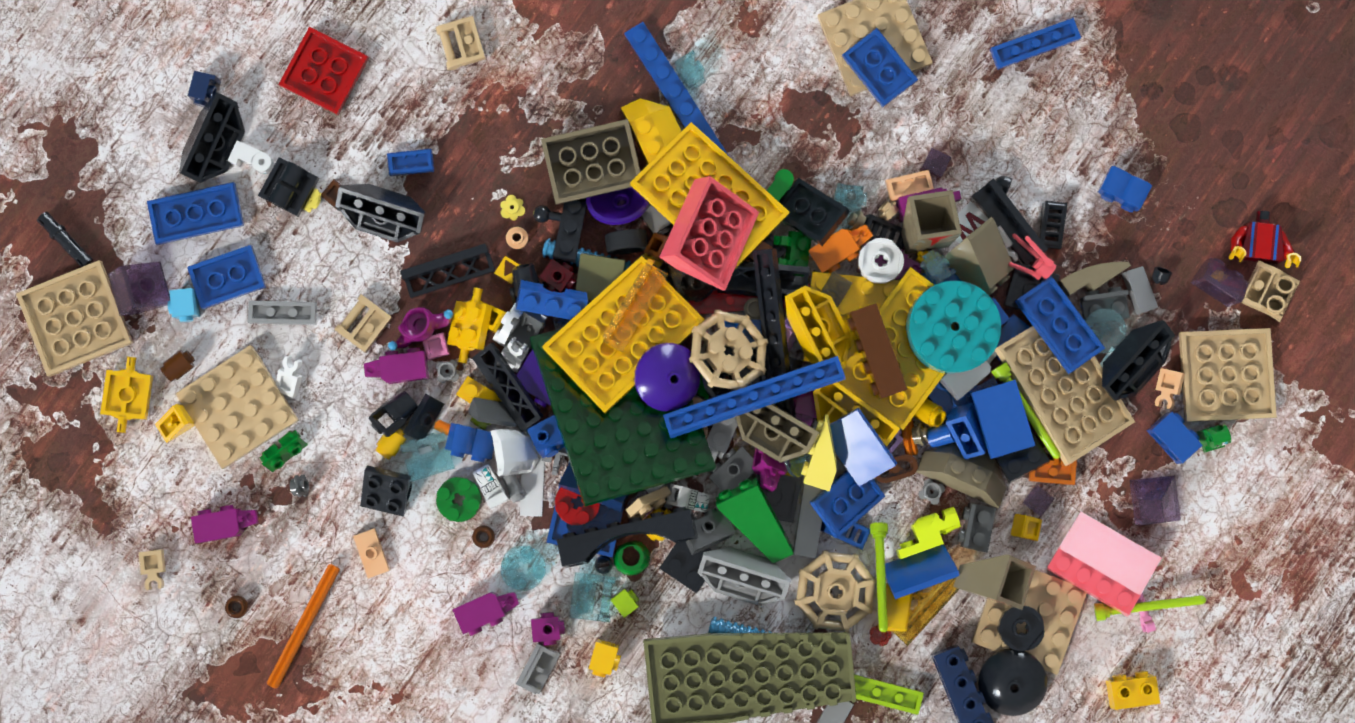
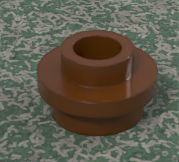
M482 525L474 530L472 540L476 546L487 548L493 544L495 533L489 526ZM483 532L488 535L486 541L480 539V534Z
M233 596L227 600L225 611L231 618H241L248 611V602L242 596ZM235 603H239L241 605V609L239 611H236L234 609Z

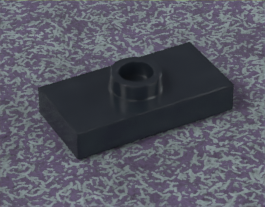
M425 393L403 433L423 443L445 404Z

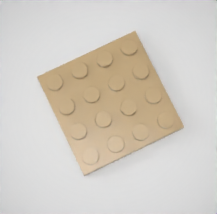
M853 0L817 15L850 97L868 89L843 59L842 54L876 28L879 29L912 72L930 66L933 63L907 0Z
M100 260L16 293L46 375L49 377L133 344L103 262Z
M1270 328L1179 333L1181 373L1185 374L1182 384L1185 422L1277 418Z
M249 345L175 393L221 469L227 468L299 421L252 345Z
M1035 570L1024 606L1035 609L1042 616L1045 632L1041 643L1034 649L1026 650V652L1035 656L1045 671L1058 675L1087 593L1067 581ZM986 599L971 642L996 652L1011 649L1002 642L997 631L1001 615L1011 606ZM1017 623L1016 632L1018 634L1020 632L1026 633V623Z

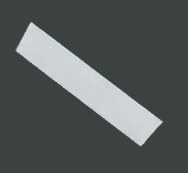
M539 453V460L533 472L521 474V488L526 491L524 494L526 498L520 500V516L542 517L544 461H542V456Z

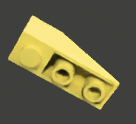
M825 414L823 421L819 420L816 430L820 432V435L808 453L811 457L809 462H804L801 474L804 475V484L830 491L837 471V460L829 416Z

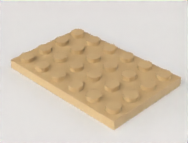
M1033 326L995 349L1001 362H1007L1009 365L1012 380H1016L1018 389L1059 450L1060 458L1065 466L1073 463L1135 423L1121 399L1113 400L1102 387L1103 369L1095 356L1068 374Z

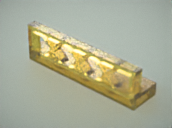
M648 258L603 334V342L622 353L668 277L666 272L654 266L655 261Z
M955 578L933 585V589L928 593H923V589L913 593L912 600H918V605L910 610L907 631H892L905 645L908 646L959 591L958 588L953 587Z

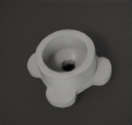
M455 360L437 362L438 382L445 383L449 380L456 382L459 379V374H457L456 370L458 363Z
M926 479L924 487L919 491L918 495L920 499H927L931 504L936 505L939 503L941 493L945 491V488L942 484L934 483L932 479Z

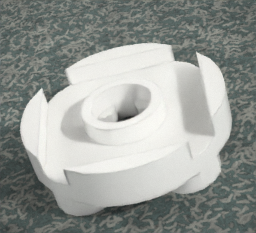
M876 238L868 242L861 249L858 256V267L861 275L870 282L884 284L894 280L901 272L904 264L902 251L892 240L886 238ZM879 255H883V259L887 260V264H883L882 267L875 263V259H878Z
M516 303L510 312H506L501 321L504 324L502 329H498L493 337L495 342L504 347L507 345L511 334L519 325L524 312L516 309Z

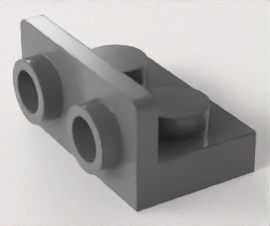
M1121 287L1108 289V293L1100 294L1099 290L1086 292V296L1080 298L1083 319L1087 324L1130 318L1126 295H1129V291L1122 290Z
M968 503V507H964L962 520H965L964 528H960L958 534V542H961L960 547L988 553L996 508L975 503Z

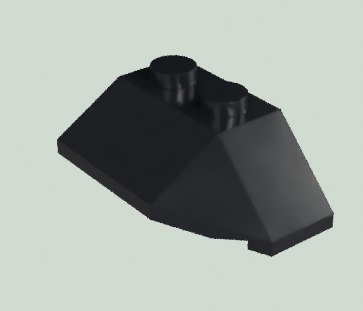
M215 92L200 111L182 151L180 174L202 183L228 171L231 164L228 158L236 141L241 142L245 133L236 101Z
M371 184L340 185L335 205L356 230L397 243L422 232L426 213L411 197Z
M1160 320L1132 330L1103 362L1102 387L1113 400L1117 401L1122 398L1135 396L1165 364L1171 348V341L1175 338V334L1165 321Z

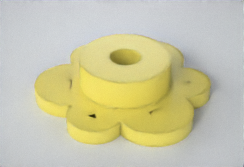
M315 188L303 208L307 212L316 209L320 204L321 193L318 189Z
M514 195L507 196L506 201H502L500 204L502 217L515 221L518 216H523L525 214V208L522 206L523 200L516 199Z

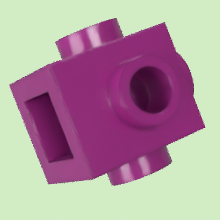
M554 612L540 613V618H532L533 642H543V645L557 644V640L562 638L561 634H565L564 620L560 621V615L554 616ZM545 626H551L552 632H547Z

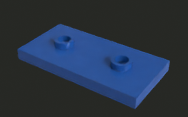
M235 182L147 201L156 245L244 226Z
M1052 276L1015 301L1068 374L1105 349Z

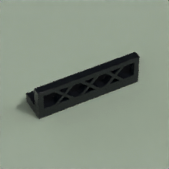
M994 178L972 195L988 218L992 217L997 227L1001 225L1013 243L1010 247L1017 253L1018 258L1024 265H1028L1036 258L1012 237L1013 233L1018 235L1028 245L1029 243L1025 240V237L1029 236L1043 252L1048 250Z
M485 243L401 270L400 273L406 283L409 296L413 299L493 273L495 268L488 246ZM486 256L489 265L488 269L480 271L473 267L477 259ZM462 264L468 267L465 276L459 278L452 273L456 266ZM441 271L447 274L444 283L436 284L431 281L436 272ZM420 278L426 281L422 290L413 291L411 280Z
M743 261L734 270L726 290L717 288V293L758 296L755 273L749 272V270H755L754 262ZM778 264L782 299H785L786 295L795 290L808 286L810 267ZM794 274H802L804 277L794 276Z
M494 342L472 357L522 432L539 423L538 421L544 417Z

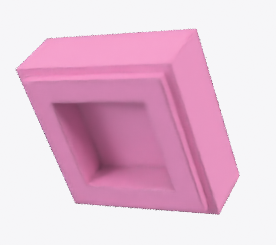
M444 333L432 335L423 341L427 360L450 355Z

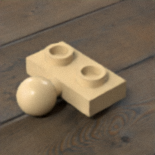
M666 486L638 498L626 509L629 519L642 517L643 520L645 514L650 512L653 507L657 510L667 503L665 499L672 494L669 488Z

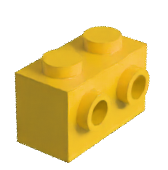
M601 639L596 641L588 668L593 670V675L605 678L606 674L611 675L612 670L617 671L621 656L617 655L620 645Z
M1148 671L1135 672L1133 677H1126V674L1113 675L1112 680H1106L1110 708L1119 710L1161 704L1156 676L1149 674Z

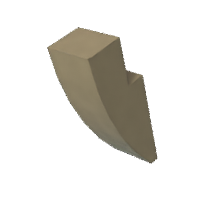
M1110 262L1086 267L1058 281V285L1067 297L1085 286L1088 292L1093 291L1131 265L1129 262Z

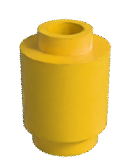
M926 399L914 417L931 427H939L946 418V412L938 404Z
M399 428L390 437L382 435L376 443L378 446L375 451L388 460L392 456L395 457L407 440L404 437V431Z

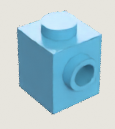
M193 288L169 290L168 312L172 314L173 318L179 319L180 322H192L193 318L200 317L199 302Z

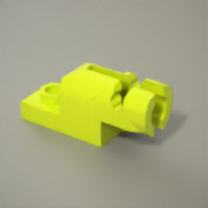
M950 507L942 510V519L939 518L937 513H932L915 520L911 528L917 543H913L910 540L899 544L901 548L896 550L898 558L903 559L944 544L941 534L945 536L961 527L955 508Z

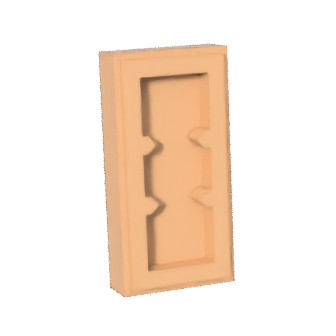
M929 170L885 180L890 202H895L902 196L934 189Z
M376 528L353 536L368 579L390 571Z

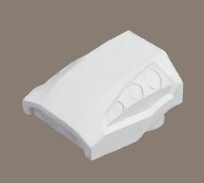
M520 429L491 431L498 476L533 472L539 457L527 430L523 432Z

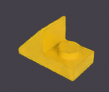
M469 376L466 377L456 393L457 396L470 404L474 397L501 402L495 392Z

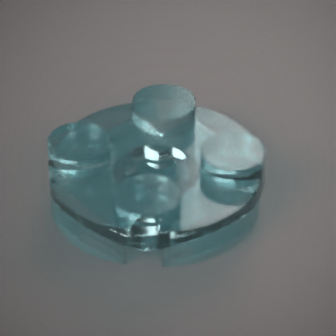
M516 546L504 555L500 572L504 582L509 587L527 591L535 588L542 582L546 574V563L544 557L537 549L531 546ZM520 562H523V564H529L527 574H524L523 572L519 573L517 571V569L520 567Z

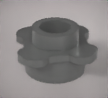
M295 475L290 480L291 493L298 497H302V495L304 497L308 496L310 486L305 475L300 477Z

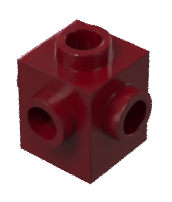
M551 259L540 275V278L548 283L546 288L552 292H564L565 288L573 290L577 283V276L572 273L574 268L564 261L562 264H559Z

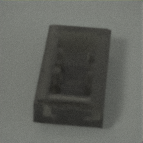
M832 272L821 292L831 296L838 308L852 282Z

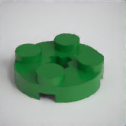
M454 477L445 481L436 494V504L439 512L448 520L455 522H464L472 519L477 514L482 502L479 487L467 478ZM457 493L460 496H465L462 506L453 502Z

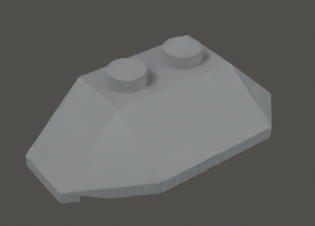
M732 547L704 552L698 569V574L704 578L714 592L755 605L785 600L791 583L790 577L776 563L773 564L767 558Z

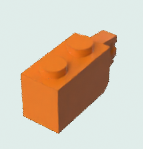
M867 225L852 231L840 229L831 235L823 246L817 244L808 252L822 273L829 272L832 274L841 268L840 263L846 259L848 262L856 259L862 246L873 237V234Z

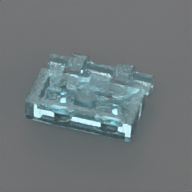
M444 432L439 434L431 433L426 438L416 441L411 439L408 440V443L400 445L402 454L411 451L413 457L405 459L408 473L411 476V482L455 469L450 450H446L445 447L439 449L438 443L446 441ZM431 445L432 451L420 455L418 449Z

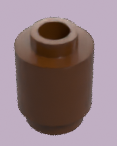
M179 350L163 363L160 370L169 381L179 380L195 367L193 364L195 359L189 351L183 352Z

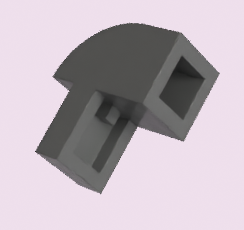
M524 311L519 325L509 337L508 343L515 337L517 338L515 342L518 346L522 347L524 343L527 344V348L523 352L527 357L533 349L530 337L542 334L546 326L547 317L542 314Z

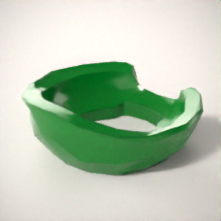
M637 540L627 542L618 546L613 556L614 565L624 575H638L648 567L650 551ZM634 546L640 554V560L634 566H628L623 562V550L626 547Z

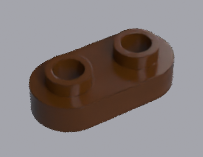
M908 454L894 457L897 465L888 470L887 476L884 477L880 474L875 479L880 483H889L910 477L918 469L917 460ZM903 462L909 463L908 470L902 468Z

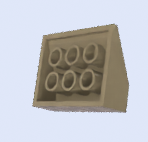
M628 119L541 139L556 205L631 188L630 182L640 173Z

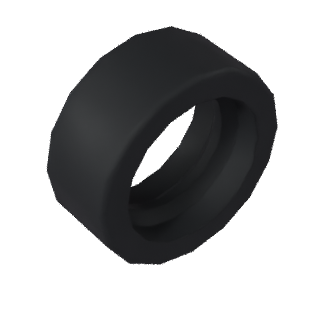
M628 229L606 234V252L612 255H623L645 251L648 245L647 231L643 229Z

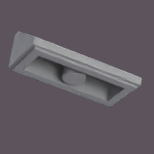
M1143 266L1122 273L1137 315L1159 308Z

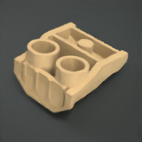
M1258 261L1239 302L1263 312L1280 322L1300 281L1280 269Z

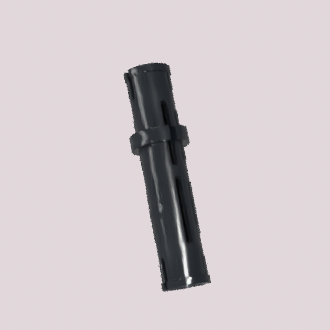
M46 211L38 217L37 222L49 233V237L52 240H56L80 267L91 264L94 261L66 232V228L56 222L49 212Z

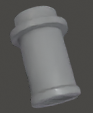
M516 474L507 475L502 478L510 494L509 500L512 499L513 503L526 498L524 495L526 491L522 490Z

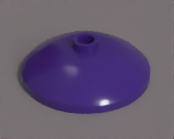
M633 187L586 198L590 214L596 220L609 225H621L634 221L643 215L650 206V203Z
M660 343L648 349L641 356L635 369L634 381L640 398L648 406L660 411H674L684 407L693 399L700 385L701 373L693 363H690L691 351L676 343ZM672 375H675L676 380L671 383L670 378Z

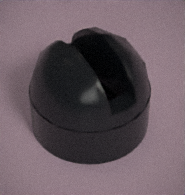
M1000 176L995 181L1007 195L1013 178Z
M1155 267L1152 279L1156 284L1165 285L1170 280L1172 272L1162 267Z
M600 556L595 561V569L601 574H606L611 571L613 562L608 556ZM609 562V566L598 568L599 563Z

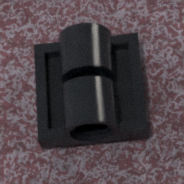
M278 157L258 196L299 217L320 178L300 166Z
M367 465L364 470L360 506L404 517L412 489L411 476Z

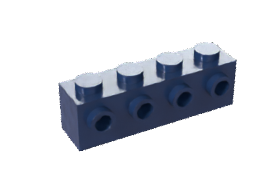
M953 645L931 654L957 722L994 723L989 712L986 713L983 704H986L982 692H977L974 683L977 682L973 670H968L966 662L969 659L964 648L960 649L958 645Z

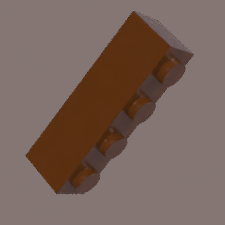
M875 303L850 312L848 314L849 318L846 321L850 331L855 332L857 340H854L858 353L862 352L865 361L862 362L866 375L870 374L872 383H870V388L873 395L882 399L907 390L877 304Z

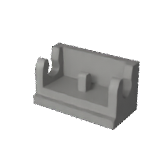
M538 642L516 685L534 694H540L561 653Z

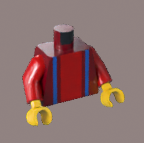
M1257 211L1256 222L1244 224L1230 239V260L1235 256V259L1239 260V262L1246 260L1278 264L1285 259L1286 268H1290L1291 263H1294L1298 268L1301 262V256L1294 252L1285 232L1282 231L1281 225L1269 224V211Z

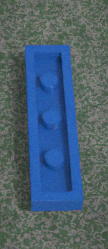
M1074 18L991 47L990 52L996 68L999 70L1079 41L1081 36Z

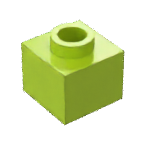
M625 588L610 600L624 618L639 607L637 604L639 598L632 589L627 591Z

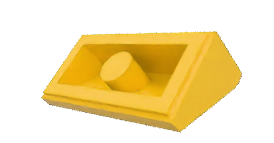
M886 583L887 631H907L913 593L895 599Z

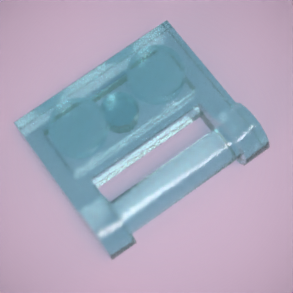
M575 572L569 618L610 622V600L612 585L615 584L616 577ZM597 582L604 583L600 614L593 613Z

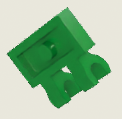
M789 231L788 236H774V245L787 247L785 259L778 258V264L808 267L810 255L808 250L811 247L810 238L795 231ZM794 274V276L804 277L802 274Z

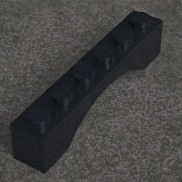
M679 507L673 509V513L664 515V512H657L651 514V518L642 520V517L631 518L627 524L620 525V522L607 524V528L598 530V527L585 529V533L576 535V532L563 534L562 539H557L562 567L570 568L588 564L606 545L629 535H656L667 538L675 543L697 539L698 534L693 511L690 509L686 510V507Z

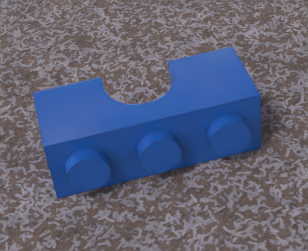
M521 280L516 300V309L571 320L587 306L588 296L587 292L566 288L561 293L552 292L545 289L543 284Z

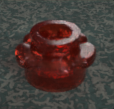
M879 624L873 626L869 631L871 635L870 641L874 645L885 646L892 636L891 631L881 632Z

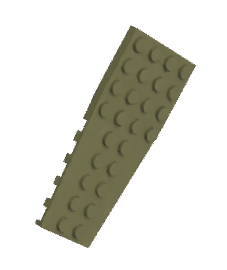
M848 632L706 633L643 640L652 723H732L749 720L751 717L761 716L762 718L775 713L784 712L786 714L792 713L793 710L806 708L810 710L818 706H835L838 703L848 701L856 702L851 638Z

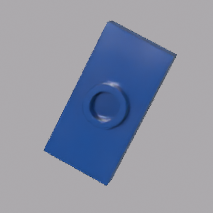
M432 149L387 153L390 177L434 172Z

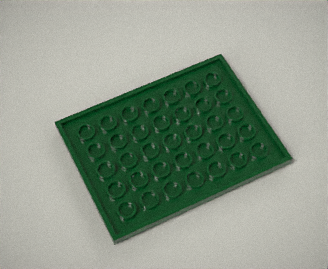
M560 329L530 337V342L584 507L715 470L716 465L703 428L670 438L663 415L673 411H660L648 406L640 398L635 386L609 411L604 413L542 348ZM675 375L671 376V383H673L676 380ZM693 400L682 408L694 405Z

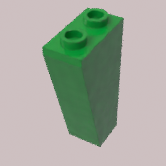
M757 478L753 480L746 479L738 487L732 490H723L718 494V497H716L718 510L773 564L794 554L793 546L760 487Z

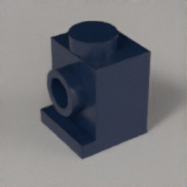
M194 71L187 96L194 101L193 104L204 107L215 92H217L215 85H220L221 80L215 75Z

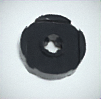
M1023 606V610L1014 607L1008 608L1001 615L997 626L1002 642L1009 648L1017 651H1026L1037 647L1041 643L1045 632L1042 616L1029 606ZM1025 622L1026 633L1020 632L1018 634L1016 632L1017 623L1022 624Z

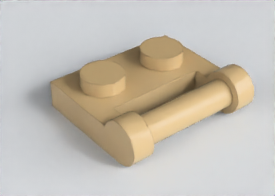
M473 16L442 24L435 28L437 35H440L445 51L447 70H455L461 66L486 59ZM451 31L455 32L462 56L457 59L455 58L448 34Z
M360 294L357 298L359 301L340 325L338 324L334 330L367 353L393 317ZM367 306L369 311L353 332L349 333L347 331L364 307Z

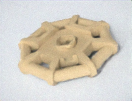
M718 309L691 330L693 338L689 360L708 382L707 385L709 387L715 386L738 390L748 386L760 375L765 374L768 340L755 327L749 315L727 313ZM724 321L737 323L738 326L737 328H727ZM715 324L718 331L710 336L706 330ZM744 328H746V330L755 340L754 342L750 343L746 336L742 333ZM701 340L705 341L707 345V350L703 354H700ZM724 346L732 348L733 356L730 354L725 355L724 351L726 348ZM757 348L756 363L751 361L752 349ZM704 360H707L710 366L714 369L713 373L703 362ZM747 367L751 370L743 378L740 377L739 372L743 368ZM720 373H728V375L732 376V380L719 378Z
M824 550L803 569H799L797 597L794 602L795 605L800 607L816 630L822 628L849 632V629L869 613L872 614L874 588L877 580L860 561L859 555ZM832 561L847 563L845 569L833 568ZM825 563L827 570L821 572L818 577L811 574ZM855 568L864 580L857 582L852 576L851 571ZM808 580L814 582L813 593L810 596H806ZM834 586H838V589L842 590V593L838 594L837 598H834L833 594L830 593ZM865 587L864 602L862 603L858 601L860 588ZM815 601L822 611L818 616L808 603ZM857 606L860 610L847 619L845 614L848 610ZM827 614L839 615L840 621L825 620Z

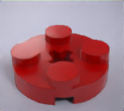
M561 487L555 497V509L563 521L571 525H583L596 517L600 509V503L574 509V504L571 501L572 499H577L578 496L581 497V495Z

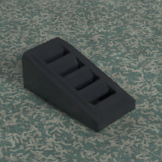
M1054 201L1042 203L1039 238L1047 248H1062L1067 203ZM1049 209L1059 210V214L1049 213ZM1048 218L1058 219V223L1047 221ZM1046 228H1057L1058 230L1057 232L1046 231ZM1045 236L1057 237V241L1045 240Z
M872 214L865 215L866 221L864 225H867L870 229L873 223L871 230L873 237L869 241L876 238H885L889 229L891 231L888 239L893 241L896 232H898L899 236L895 244L899 249L903 250L902 227ZM879 226H881L882 229L880 235L877 236L876 234Z

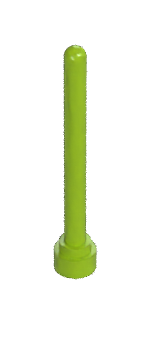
M1007 362L991 371L995 379L998 378L1000 382L1012 381L1010 377L1012 375L1011 369ZM1019 390L1027 419L1052 457L1055 459L1060 458L1059 450Z
M879 522L870 524V534L875 539L879 630L886 632L888 630L884 539L886 534H888V524Z
M1203 595L1140 602L1135 604L1131 613L1205 604L1206 598ZM1103 602L1094 603L1096 621H1104L1106 618H1110V615L1122 614Z

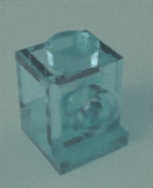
M693 50L675 61V69L689 89L693 86L697 88L706 82L703 74L705 69L699 60L695 61L696 54Z
M837 183L834 200L851 211L861 210L862 206H866L867 193L863 192L864 187ZM848 193H854L855 199L850 200L847 196Z
M934 249L922 256L924 261L919 264L934 285L943 282L956 273L954 268L952 270L948 268L950 264L944 255L940 256Z

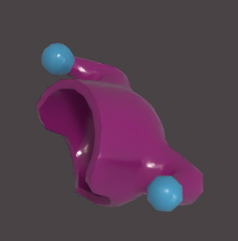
M425 308L410 309L402 323L398 326L401 336L397 341L389 342V349L394 351L397 348H406L415 341L427 340L436 329L446 327L451 323L453 312L447 309L444 313L432 314L430 310Z

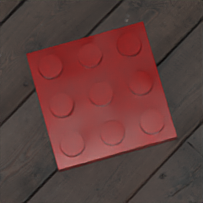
M309 27L278 85L339 116L369 57Z

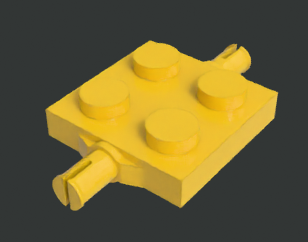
M475 287L473 288L471 300L467 302L456 301L447 340L448 345L457 346L461 349L458 362L465 364L468 361L469 351L475 349L484 350L493 306L480 302L483 289Z
M127 356L125 370H106L100 414L117 418L116 432L126 433L127 420H147L153 375L140 374L135 371L136 357Z

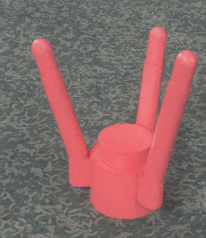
M1013 233L1012 237L1037 260L1032 266L1035 268L1034 271L1009 262L1008 265L1032 275L1037 280L1041 277L1047 279L1054 272L1057 265L1045 255L1029 236L1025 237V240L1029 243L1028 245L1018 235Z

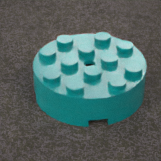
M946 281L936 284L923 292L914 301L908 312L906 330L909 346L921 363L937 372L954 374L972 370L987 361L998 345L1001 335L999 311L991 297L976 285L964 281ZM951 324L955 326V331L951 329Z

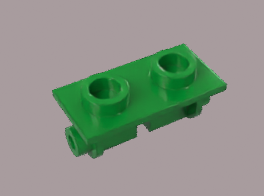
M297 430L289 431L278 440L282 446L281 448H278L274 443L262 452V456L259 457L263 462L261 464L271 472H274L283 467L285 462L293 456L298 455L308 444L300 438L301 436Z

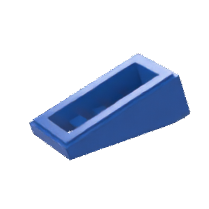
M822 521L820 531L833 537ZM856 522L848 538L846 537L848 530L839 538H836L863 550L869 537L870 529ZM858 529H860L862 531L859 535L857 542H855L853 540L857 534Z

